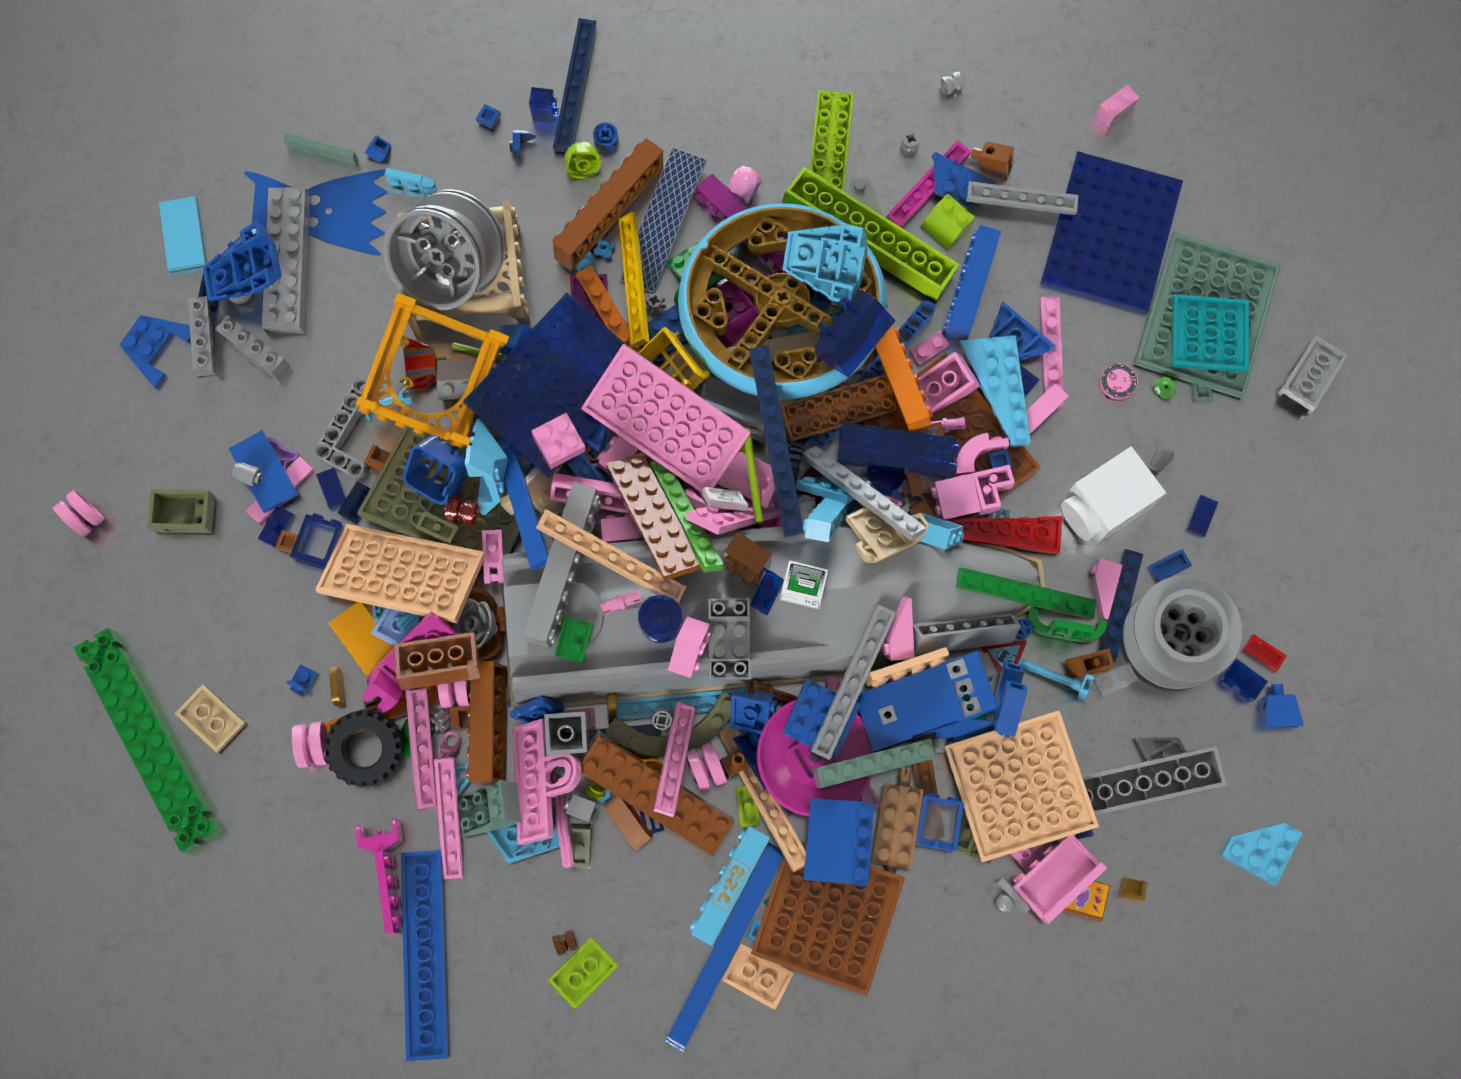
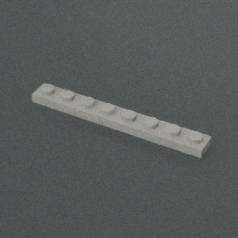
M816 445L803 452L802 460L910 541L925 533L926 527Z
M879 604L876 605L812 745L811 752L830 760L896 612Z

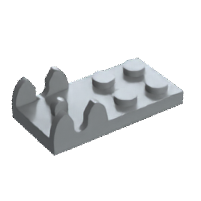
M1315 336L1277 394L1281 396L1284 393L1308 409L1307 413L1311 414L1317 408L1348 355Z

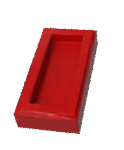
M1255 634L1251 635L1242 649L1243 652L1274 672L1278 671L1287 655Z

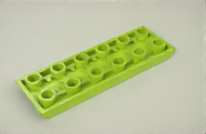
M818 90L810 170L844 191L854 94Z

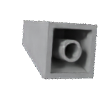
M588 713L544 714L546 755L588 752L590 738Z

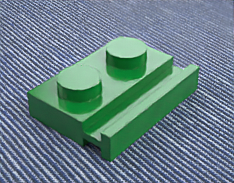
M564 617L554 656L584 663L594 624Z

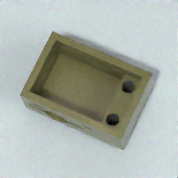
M151 489L147 527L154 532L212 533L215 496L209 490Z

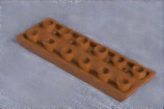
M887 375L780 405L791 441L897 411Z

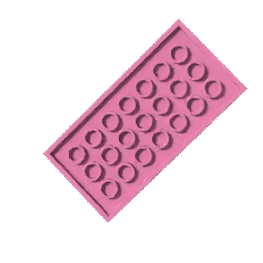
M625 344L621 346L581 408L701 493L703 487L714 488L752 433Z

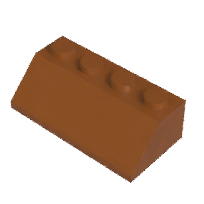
M474 632L395 644L396 680L401 690L481 678L480 660Z

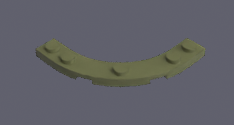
M722 691L709 713L692 728L688 750L696 749L707 743L726 725L731 718L730 694ZM615 717L604 733L606 737L634 752L649 756H665L669 735L656 736L643 733Z

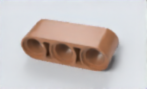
M616 795L603 804L611 819L635 850H638L653 838L652 833L631 804Z

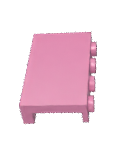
M1076 834L1058 839L1059 843L1054 848L1051 845L1042 853L1044 857L1040 861L1036 859L1028 866L1030 870L1025 875L1021 873L1013 880L1015 884L1012 887L1045 924H1049L1107 869L1102 862L1099 863L1075 837Z

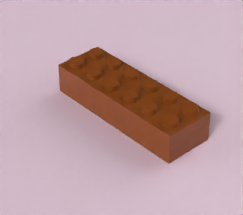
M481 661V678L470 680V687L468 689V697L470 699L468 718L470 719V727L467 729L469 747L467 748L469 767L466 774L471 783L490 785L499 780L505 781L507 666L495 661Z

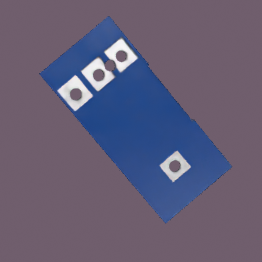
M978 651L862 692L856 703L861 704L859 711L873 752L900 745L999 709ZM956 667H960V671L958 673L954 672ZM963 686H967L966 692L961 691ZM970 695V701L965 702V696ZM974 705V710L968 711V706ZM887 711H890L892 714L891 718L889 719L885 718V713Z

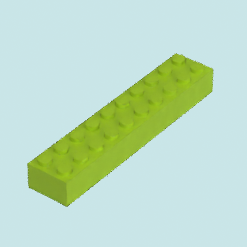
M805 166L785 190L781 204L811 207L830 214L845 224L864 228L868 247L874 254L879 266L934 301L938 300L960 265Z

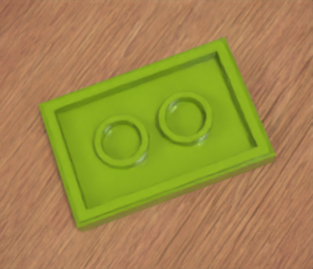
M591 936L547 981L576 1010L619 965Z

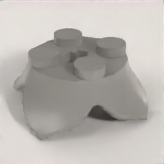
M471 598L467 599L458 623L452 626L459 634L474 632L478 649L487 643L498 631L494 614L491 612L489 605L483 601L478 603Z

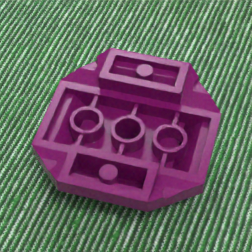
M724 278L708 288L706 292L711 288L719 289L723 295L725 310L732 309L726 312L727 332L724 335L717 336L725 348H729L738 344L757 318L758 313L754 305V296ZM712 298L710 301L716 302L718 299ZM702 312L699 315L706 316L707 313ZM717 322L715 325L722 326L723 323ZM760 327L757 330L765 331V328Z

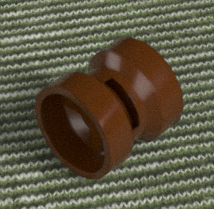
M572 930L566 931L561 936L555 935L552 937L558 956L565 954L567 950L573 951L578 949Z

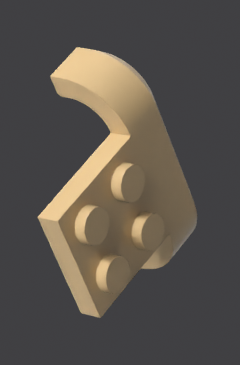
M544 457L525 479L534 507L541 514L547 509L557 515L564 511L566 503L552 501L549 498L553 473H558L563 463L550 469ZM509 494L502 496L501 506L510 515H513L514 511Z
M866 507L846 517L847 523L861 540V542L856 543L855 551L865 563H877L916 544L925 536L929 523L921 513L915 515L913 518L924 525L926 531L923 535L910 541Z

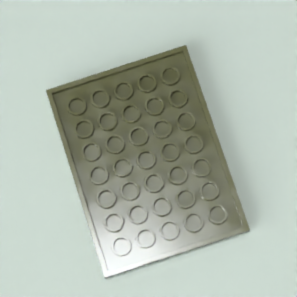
M406 426L358 510V516L405 536L449 544L415 528L431 500L408 487L403 480V474L411 449L430 436V434L424 433L423 436L414 433V428ZM467 447L460 449L459 455L466 452ZM424 458L421 462L431 463V460ZM434 459L431 469L425 477L432 478L435 475L439 465L437 459ZM521 464L524 476L526 477L532 468ZM443 465L442 471L435 483L441 484L445 480L449 469L447 465ZM467 473L465 475V482L462 484L463 488L448 502L468 510L470 513L461 530L449 545L483 551L482 531L502 529L503 556L509 554L520 533L515 515H510L501 506V501L486 515H482L478 505L481 476L469 477ZM503 480V482H504L505 490H504V493H501V497L508 494V491H507L506 484H505V481H504V480ZM490 569L491 573H498L497 569Z

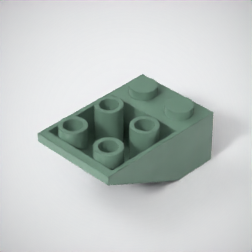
M499 780L458 798L461 837L499 830L522 822L517 783Z

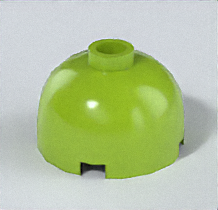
M577 142L568 147L564 155V165L570 176L584 179L590 177L588 174L593 172L596 174L599 171L601 158L597 149L590 143Z

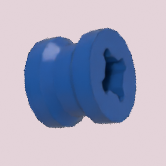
M1021 618L1017 620L1021 625L1020 631L1016 635L1018 640L1026 639L1033 631L1031 622L1028 619Z

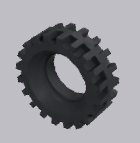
M363 709L341 717L331 726L330 732L326 735L327 740L326 744H324L326 756L324 758L329 763V770L337 775L336 778L338 780L342 779L347 785L370 787L384 781L398 767L403 756L402 746L404 743L400 736L401 731L397 729L396 723L393 720L391 721L387 718V715L378 713L376 710ZM355 731H371L381 741V756L371 766H356L346 756V741Z

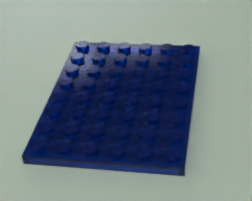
M1077 151L1065 194L1078 195L1076 215L1059 213L1040 284L1147 314L1153 298L1183 180Z
M566 293L463 400V404L550 479L553 473L564 463L550 469L532 436V430L567 413L582 442H584L601 422L581 408L621 346L625 343L572 296Z

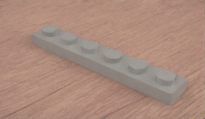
M969 181L966 202L1076 215L1078 195Z

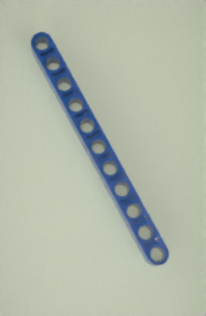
M923 301L898 330L900 337H905L908 340L907 342L899 340V343H904L906 350L932 320L935 312V306L932 302ZM926 309L930 314H924L921 310ZM916 323L919 327L913 328L910 324ZM879 355L855 383L865 381L866 378L872 379L886 375L884 369L880 370L876 367V365L882 364ZM843 427L820 433L827 435V440H821L819 438L820 434L811 436L804 445V451L815 445L825 451Z
M769 842L665 1041L682 1052L783 860L784 855L781 849Z

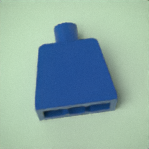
M1271 684L1272 695L1263 697L1261 701L1260 729L1298 728L1303 726L1296 696L1294 694L1284 695L1283 684Z

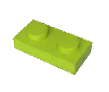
M746 786L736 787L740 828L760 826L759 811Z

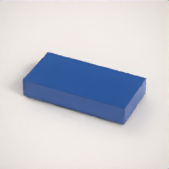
M1181 549L1149 565L1148 568L1158 583L1191 567L1192 564L1184 550Z

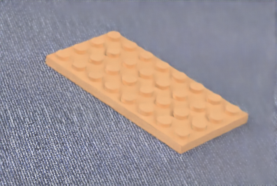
M346 524L315 590L319 594L421 616H427L432 611L444 621L457 623L486 555L483 551Z

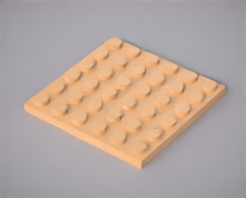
M1060 711L1020 722L1015 737H1003L997 732L991 731L945 746L982 862L1099 827Z

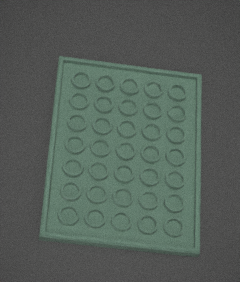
M1174 232L1134 365L1190 383L1200 384L1203 387H1209L1243 399L1281 265ZM1174 294L1249 300V370L1246 373L1171 367L1172 304Z

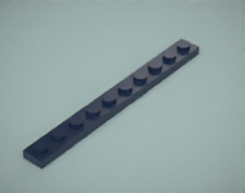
M769 346L749 348L784 538L804 534Z

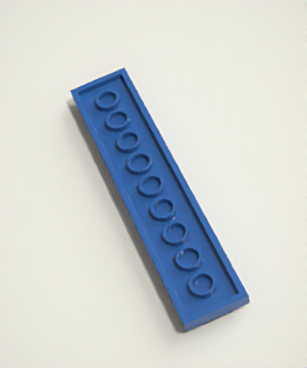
M441 850L401 853L406 1061L449 1058Z

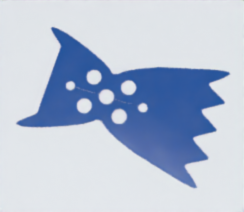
M386 169L337 178L309 188L307 191L310 196L315 194L320 197L318 204H310V217L315 216L318 219V224L314 227L309 226V235L330 244L368 254L381 255L369 241L385 233L374 226L371 221L386 213L385 210L372 202L388 192L373 182L382 176ZM245 171L244 174L255 183L252 223L258 220L266 230L268 188L291 186L258 173ZM326 208H331L332 212L326 214L325 210Z

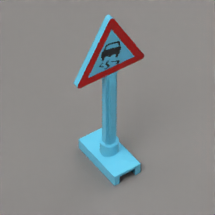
M1026 640L980 647L983 653L988 652L992 664L1000 674L1004 661L1022 665L1026 670L1070 686L1071 689L1079 692L1078 700L1086 702L1088 690L1092 686L1094 676L1086 674L1083 681L1077 678L1072 679L1022 659L1021 656L1027 644Z

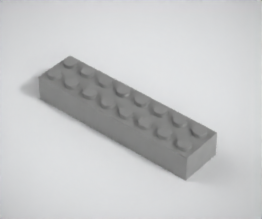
M305 187L268 188L266 231L276 244L282 276L273 285L263 290L262 328L267 335L305 334L311 199Z
M573 482L561 518L587 532L589 530L592 531L595 524V519H593L594 513L598 512L601 506L597 489ZM555 538L523 632V637L528 643L549 649L557 641V626L563 622L564 614L562 611L564 606L569 604L571 596L569 590L570 587H574L577 579L575 571L576 568L581 567L583 560L580 552Z
M1217 746L1205 747L1082 775L1095 815L1227 785Z

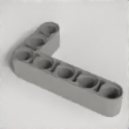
M358 377L354 380L314 449L316 457L356 480L365 479L368 476V468L359 460L340 451L361 415V412L357 411L358 407H350L352 401L357 400L358 396L361 397L362 391H360V387L367 381L364 377ZM348 416L347 422L341 424V419ZM338 432V438L331 440L332 435ZM325 449H329L328 455L322 457V452ZM345 458L344 464L338 466L339 459ZM361 466V472L354 474L355 468Z

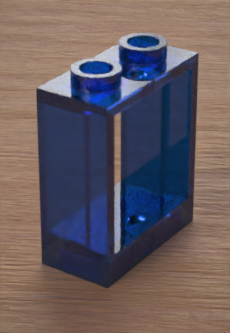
M313 513V515L306 514L289 557L296 562L325 570L343 532L342 522L331 519V521L324 520L323 516ZM312 523L335 530L324 559L301 552Z

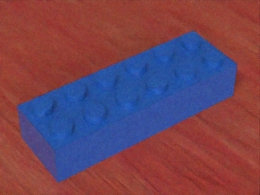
M980 225L978 231L974 230L943 328V331L946 332V339L956 342L968 340L999 241L1000 230Z

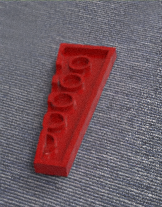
M1043 516L1038 518L1003 517L997 519L960 518L948 520L949 522L964 526L962 531L964 532L963 542L1057 555L1060 553L1063 516Z

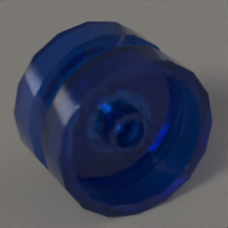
M655 595L642 603L638 611V623L642 634L648 640L654 643H668L678 636L683 626V613L680 605L673 598L666 595ZM661 617L664 620L658 621L657 618Z

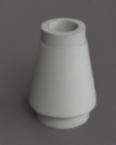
M1162 445L1161 448L1157 449L1149 470L1159 474L1174 459L1175 453L1170 448Z

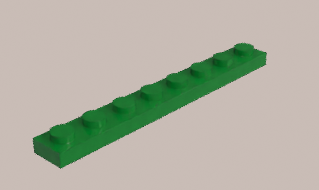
M966 568L958 569L956 588L1081 618L1095 619V599Z

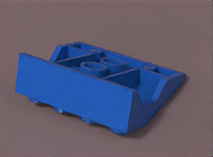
M810 799L803 880L850 884L858 887L868 886L875 803Z

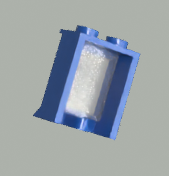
M928 793L927 796L922 798L915 845L956 852L964 803L959 802V798L947 797L946 800L939 798L940 795Z

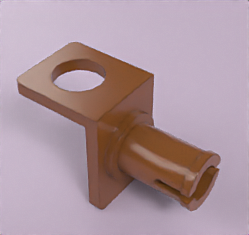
M745 748L720 759V764L727 780L753 765Z

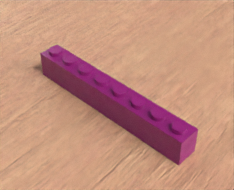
M713 173L696 186L698 201L702 204L705 203L711 214L717 215L721 222L734 214L748 209ZM747 239V240H745V241H743V242L745 243V246H746L747 249H748V239ZM753 242V244L758 245L760 242ZM786 250L757 255L759 261L762 264L768 265L773 274L787 273L783 270ZM794 284L789 285L791 288L797 287Z

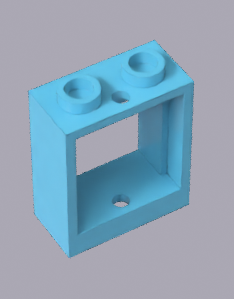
M921 513L929 523L927 533L920 541L943 549L957 546L962 542L964 526Z

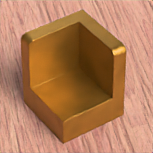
M1123 877L1119 898L1137 902L1145 901L1148 881H1138Z

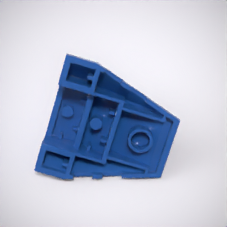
M257 220L243 228L239 232L240 236L234 242L230 241L227 244L228 248L222 254L218 253L203 268L209 301L259 293L273 285L282 276L276 244L260 221Z

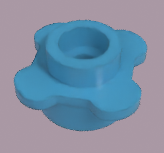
M600 239L597 242L598 245L594 249V253L603 258L611 257L612 248L615 247V243Z

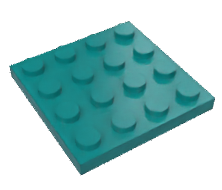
M1174 294L1172 304L1171 367L1246 373L1249 370V300Z

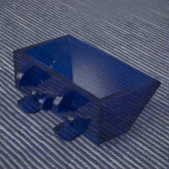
M863 290L852 301L846 298L840 299L839 303L842 304L840 307L842 313L839 317L834 315L831 318L833 324L830 327L824 323L818 325V328L821 330L819 332L821 338L814 345L815 354L818 359L847 377L854 372L896 321L876 298Z

